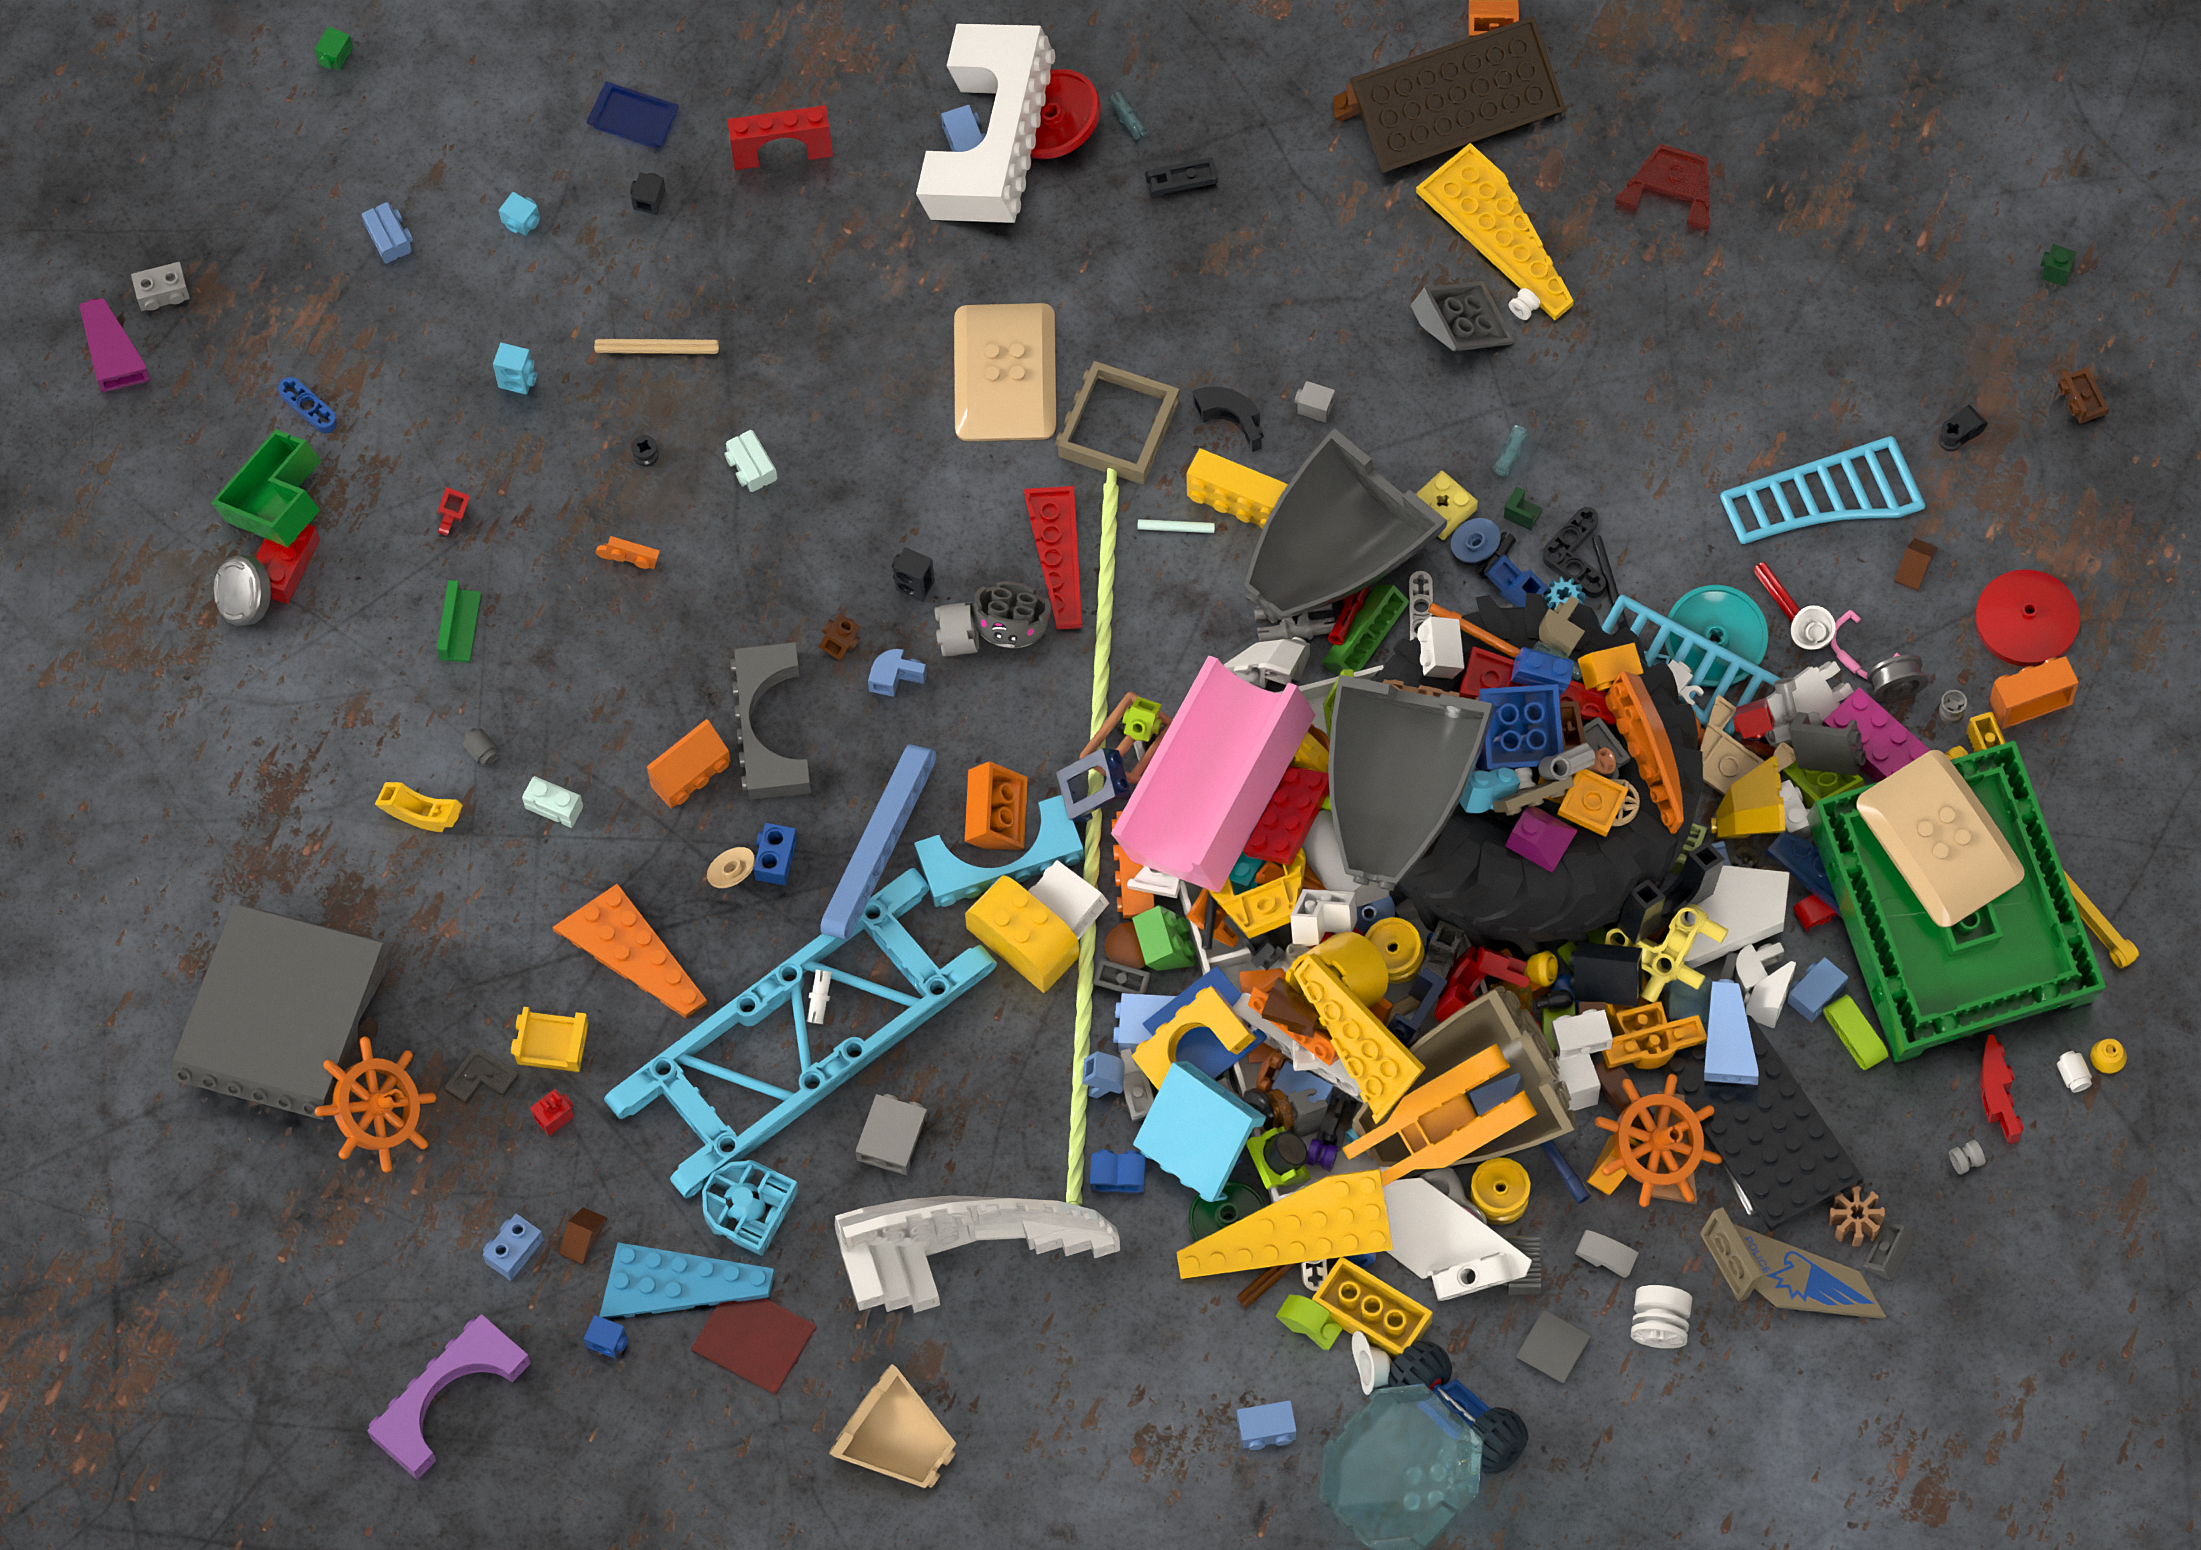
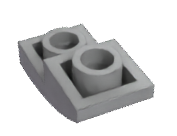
M1589 1230L1584 1232L1575 1252L1576 1255L1596 1267L1604 1265L1623 1278L1629 1276L1639 1254L1620 1242Z

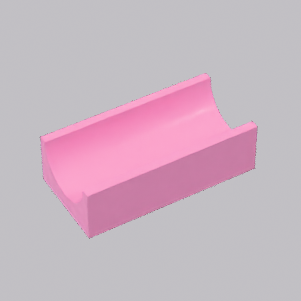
M1208 656L1111 832L1132 862L1220 893L1316 716L1298 686L1288 683L1282 694L1270 692L1246 682L1228 670L1218 658Z

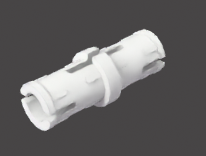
M815 970L813 991L809 993L811 1002L806 1022L823 1024L826 1001L830 999L828 990L832 972Z

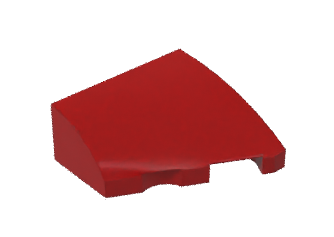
M1479 946L1476 957L1478 971L1527 988L1530 978L1524 974L1527 966L1526 961L1517 956L1513 958L1503 952Z

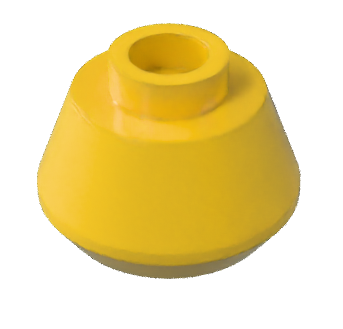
M1545 950L1532 955L1526 961L1525 974L1531 981L1548 987L1556 980L1558 963L1555 955L1550 951Z
M2103 1039L2093 1045L2090 1052V1060L2097 1070L2103 1073H2115L2124 1067L2127 1054L2124 1047L2117 1040Z

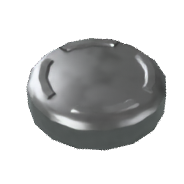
M249 555L229 557L221 564L214 582V598L219 612L227 622L236 626L256 624L264 617L270 603L271 585L268 574L257 558Z

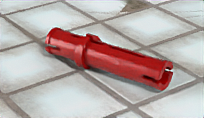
M1370 586L1343 600L1344 606L1328 636L1331 643L1335 645L1343 644L1358 611H1361L1364 606L1363 600ZM1354 598H1357L1354 606H1351ZM1345 617H1347V620H1346L1344 626H1342V623H1343Z

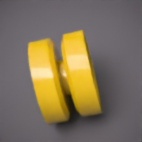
M1385 918L1372 925L1366 933L1365 938L1376 946L1384 958L1389 983L1407 982L1418 975L1424 966L1426 952L1419 933L1411 923L1402 918Z
M1493 1158L1486 1160L1478 1166L1472 1176L1470 1201L1485 1214L1487 1223L1503 1226L1514 1223L1522 1217L1528 1207L1530 1191L1528 1173L1519 1163L1509 1158Z

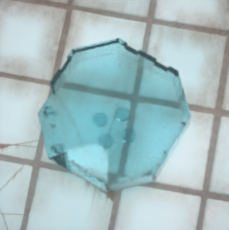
M1425 1384L1376 1389L1368 1397L1371 1400L1369 1405L1362 1412L1356 1410L1343 1424L1345 1431L1336 1441L1331 1438L1323 1446L1319 1499L1333 1511L1336 1518L1368 1550H1428L1479 1494L1484 1441L1439 1394Z

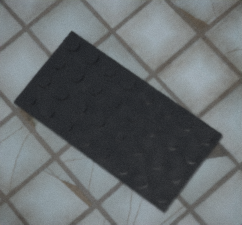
M1747 1015L1759 1071L1758 1085L1704 1081L1707 1041L1684 1048L1675 1053L1659 1069L1666 1079L1670 1074L1677 1076L1675 1092L1676 1094L1684 1095L1685 1104L1694 1113L1707 1105L1714 1107V1113L1700 1122L1702 1131L1716 1153L1721 1156L1723 1163L1767 1228L1772 1232L1863 1183V1176L1752 1016Z

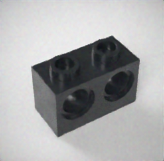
M905 547L901 555L897 554L892 562L895 587L897 591L923 602L935 582L933 560Z

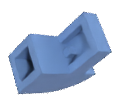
M902 649L886 651L878 656L872 665L868 679L869 692L894 697L899 679L925 684L927 677L926 664L916 659L905 660L904 650Z
M1098 1051L1084 1059L1082 1084L1089 1085L1088 1096L1099 1098L1110 1091L1120 1094L1123 1091L1124 1061L1116 1056Z

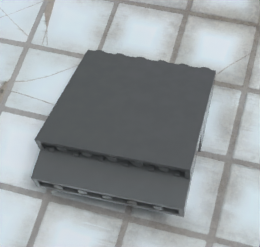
M233 904L173 1057L172 1080L323 1120L325 1116H316L314 1110L318 1106L332 1105L333 1092L338 1081L324 1068L323 1063L326 1060H332L342 1070L346 1071L357 1062L359 1020L392 964L393 944L246 905Z

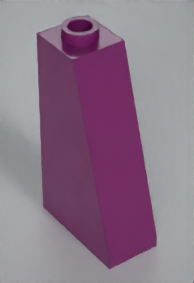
M104 298L90 299L85 303L79 304L94 371L101 393L150 381L145 363Z

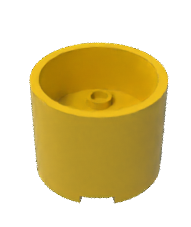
M1347 931L1331 936L1297 957L1291 968L1287 970L1285 981L1308 1000L1294 973L1304 960L1314 953L1367 1008L1379 1002L1385 995L1388 987L1387 966L1379 950L1364 936ZM1319 1022L1317 1028L1328 1030L1326 1026L1323 1027Z

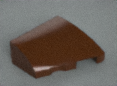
M1277 978L1263 1008L1262 1019L1287 1025L1290 1032L1314 1038L1320 1022L1318 1019L1320 1015L1316 1007L1309 1003L1286 981Z

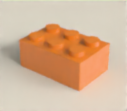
M2066 656L2059 659L2053 657L2046 660L2040 666H2028L2012 676L2006 674L1997 678L1993 684L1988 704L2002 730L2072 705L2079 682Z

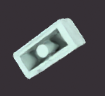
M749 430L739 437L737 436L727 441V452L724 455L731 467L736 466L738 470L736 476L742 487L747 485L750 492H754L764 485L777 480L776 469L753 430Z
M535 776L532 777L522 797L525 809L556 822L561 821L563 825L570 828L574 826L583 808L581 795Z

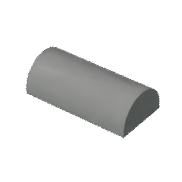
M1319 811L1301 847L1306 854V862L1326 890L1355 892L1356 907L1389 897V890L1379 888V883L1369 881L1368 886L1353 882V876L1345 874L1336 840L1332 811Z

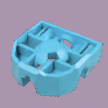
M753 1160L730 1162L719 1170H715L702 1190L705 1221L714 1234L718 1236L725 1235L733 1243L763 1257L798 1194L797 1181ZM755 1170H761L765 1174L759 1187L750 1183L755 1175ZM715 1184V1186L726 1190L724 1198L709 1192L711 1185ZM752 1192L758 1193L759 1200L753 1198ZM732 1199L733 1206L729 1210L727 1200ZM766 1204H768L772 1208L766 1217L765 1224L760 1221L764 1218ZM732 1217L736 1218V1221L739 1222L734 1232L725 1228Z

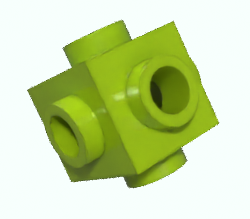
M1138 696L1131 705V708H1127L1122 722L1126 724L1124 734L1130 735L1134 740L1148 742L1153 734L1159 733L1162 720L1159 719L1162 704Z

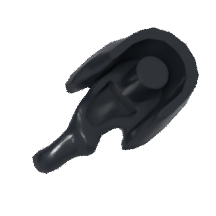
M1257 1088L1246 1090L1243 1095V1101L1267 1117L1263 1126H1261L1264 1130L1269 1131L1273 1129V1121L1276 1115L1267 1094Z

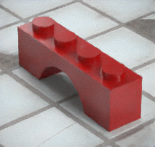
M1472 945L1450 966L1446 978L1448 982L1442 990L1434 1013V1017L1439 1024L1462 1007L1477 999L1472 994L1487 974L1478 971L1476 967L1478 950Z

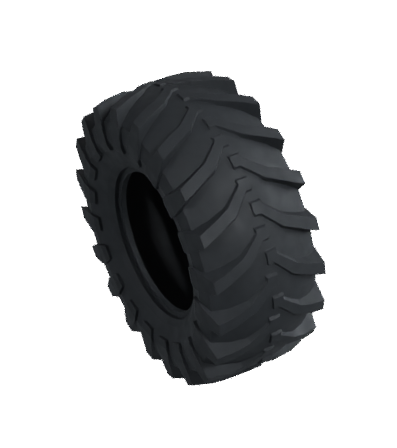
M1526 593L1525 608H1500L1490 595L1476 597L1479 611L1461 617L1520 650L1522 647L1553 655L1543 646L1539 637L1540 623L1549 609L1546 600L1541 594ZM1578 603L1572 616L1568 619V621L1585 631L1568 659L1574 660L1572 680L1584 684L1578 658L1589 653L1635 643L1643 674L1638 676L1641 677L1663 722L1674 754L1682 793L1684 822L1676 833L1671 834L1668 826H1665L1661 819V812L1657 804L1651 799L1650 789L1646 781L1639 774V766L1635 758L1628 751V744L1624 735L1618 731L1616 723L1614 725L1604 723L1631 757L1628 763L1618 768V779L1628 781L1636 789L1640 801L1637 815L1627 824L1611 826L1606 837L1577 823L1569 824V826L1578 831L1552 873L1506 847V843L1515 827L1514 825L1502 822L1486 812H1465L1459 802L1446 826L1422 858L1395 885L1393 891L1389 890V895L1395 906L1408 898L1411 899L1426 929L1438 936L1442 934L1449 924L1461 929L1467 936L1470 944L1477 950L1479 946L1491 949L1494 939L1512 941L1519 945L1527 956L1542 952L1541 942L1565 938L1572 941L1576 946H1578L1579 941L1590 942L1586 932L1610 922L1619 923L1629 892L1636 886L1649 879L1658 889L1665 881L1663 876L1668 875L1688 839L1703 784V751L1697 750L1698 729L1691 704L1679 705L1678 687L1673 672L1665 661L1651 667L1648 666L1643 646L1637 634L1625 626L1613 637L1603 631L1593 609L1581 603ZM1460 629L1464 669L1453 679L1424 676L1423 666L1420 663L1421 644L1417 637L1411 641L1405 638L1400 639L1393 647L1396 655H1393L1385 664V667L1377 671L1370 680L1381 683L1385 679L1403 681V685L1419 688L1420 685L1441 689L1444 692L1452 691L1459 693L1470 650L1473 646L1512 660L1515 659ZM1581 719L1583 726L1591 722L1590 720ZM1628 791L1627 796L1634 798L1631 792ZM1623 810L1622 818L1628 816L1632 810Z

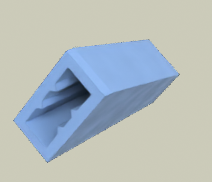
M1720 979L1718 982L1712 981L1704 1081L1758 1085L1759 1071L1740 985L1729 979Z

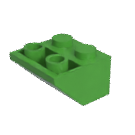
M1160 905L1133 917L1147 966L1160 971L1191 967L1197 964L1194 956L1196 955V949L1189 939V925L1184 917Z

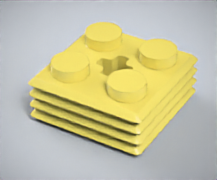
M1440 471L1416 493L1420 499L1447 520L1446 528L1438 535L1441 540H1445L1478 507V500L1444 471ZM1439 503H1445V504H1447V507H1446L1445 505H1441V506L1439 507L1438 504H1439Z

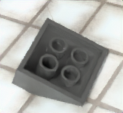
M1483 281L1424 287L1410 305L1420 325L1453 351L1511 345L1515 342Z

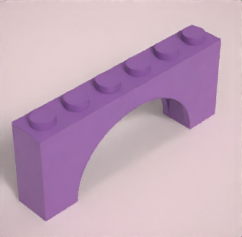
M482 1314L477 1319H471L464 1327V1332L458 1338L455 1337L448 1342L439 1358L434 1357L426 1366L427 1370L420 1377L416 1376L408 1384L407 1390L401 1396H396L389 1403V1409L382 1416L378 1415L371 1421L367 1430L370 1438L418 1480L436 1462L433 1452L428 1448L423 1437L425 1413L435 1395L454 1379L475 1372L494 1373L513 1382L531 1364L528 1354Z

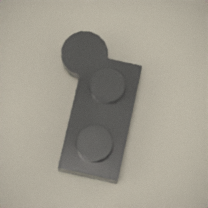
M1597 717L1583 726L1586 743L1594 752L1604 747L1612 751L1616 760L1615 770L1612 773L1602 774L1601 776L1607 779H1618V768L1628 763L1631 757L1601 718Z

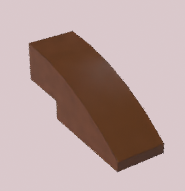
M1604 1059L1595 1065L1594 1068L1600 1082V1090L1606 1096L1605 1101L1619 1117L1622 1111L1631 1103L1622 1087V1081L1630 1079V1077L1621 1065L1608 1068ZM1636 1088V1090H1637L1639 1096L1642 1098V1095L1640 1094V1092H1639L1638 1089ZM1647 1107V1110L1653 1119L1654 1115L1652 1114L1650 1108ZM1637 1114L1631 1126L1647 1131Z

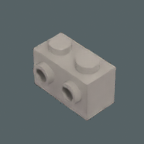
M180 262L131 274L141 311H151L160 306L179 304L184 300L190 299Z

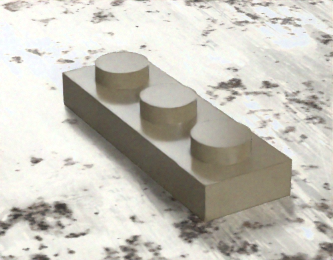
M1571 776L1564 780H1548L1493 801L1492 805L1495 812H1506V815H1513L1521 812V807L1528 804V807L1544 803L1543 798L1545 797L1556 798L1565 795V789L1573 787L1574 783Z

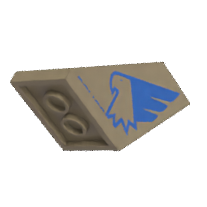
M1723 1207L1713 1211L1700 1232L1702 1239L1739 1302L1747 1299L1755 1288L1778 1308L1886 1319V1315L1858 1270L1735 1225L1731 1222Z

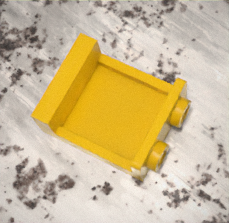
M523 1007L522 1015L518 1014L516 1020V1030H519L518 1037L513 1039L511 1054L515 1056L517 1064L580 1072L589 1025L587 1015L576 1012L575 1018L532 1013L529 1007Z

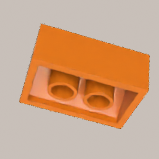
M706 719L647 766L651 788L672 809L675 805L684 803L688 799L689 794L694 790L703 788L714 774L723 772L728 767L729 762H731L730 754L711 723Z
M990 761L968 770L965 842L982 849H1024L1028 777Z

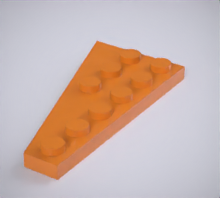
M618 884L552 927L555 933L572 941V944L580 949H584L593 955L596 960L625 979L631 980L646 993L649 992L658 998L661 1003L686 1019L708 1004L706 998Z

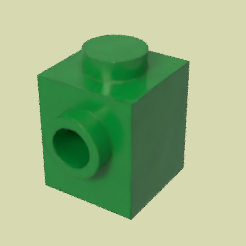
M328 26L314 49L317 61L327 69L333 68L340 71L352 51L353 45L350 35Z

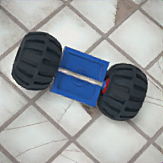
M1420 1340L1402 1350L1404 1352L1402 1354L1399 1353L1392 1362L1388 1376L1389 1388L1396 1399L1409 1406L1421 1407L1455 1439L1458 1440L1465 1436L1462 1444L1463 1451L1474 1468L1488 1474H1498L1509 1468L1522 1454L1529 1438L1526 1425L1520 1416L1506 1408L1494 1407L1490 1409L1458 1379L1449 1382L1452 1375V1364L1447 1353L1437 1344Z

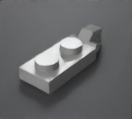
M1131 1049L1121 1050L1120 1057L1125 1063L1123 1093L1132 1122L1134 1123L1145 1120L1154 1102V1097L1148 1077L1131 1057Z

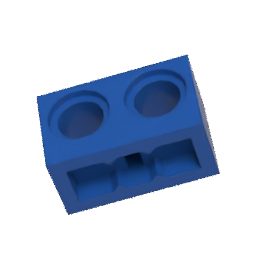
M765 823L764 830L759 831L756 846L759 847L758 854L754 855L755 865L753 870L755 880L786 886L798 839L796 828ZM774 839L782 840L778 845L770 844ZM770 862L776 864V866L771 869L764 867L767 863Z

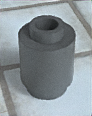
M475 728L470 729L463 736L462 746L478 764L487 767L499 757L498 747L482 728L477 730Z

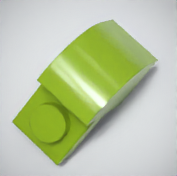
M1289 1294L1276 1314V1317L1292 1332L1305 1333L1323 1350L1331 1348L1343 1329L1329 1316L1330 1312L1326 1308L1300 1295Z

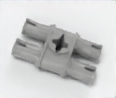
M1332 604L1310 612L1332 610ZM1259 606L1253 607L1255 621L1267 619L1264 611ZM1309 612L1296 615L1297 625L1292 617L1281 619L1280 625L1257 627L1259 642L1292 639L1293 637L1311 640L1315 635L1331 633L1335 620L1334 617L1311 620V618H1308Z

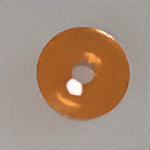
M1278 1088L1266 1092L1276 1115L1273 1127L1279 1129L1284 1126L1285 1130L1292 1129L1294 1118L1285 1094Z

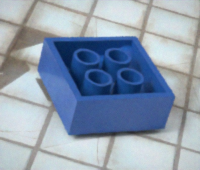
M1558 684L1479 689V701L1492 703L1495 709L1477 761L1478 771H1491L1503 767L1513 770L1524 767L1531 769L1539 768V763L1543 758L1554 756L1564 751Z

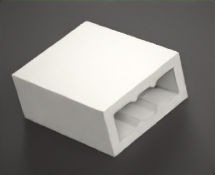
M1058 860L1052 866H1049L1040 881L1028 890L1030 894L1062 919L1078 940L1109 904L1100 891Z

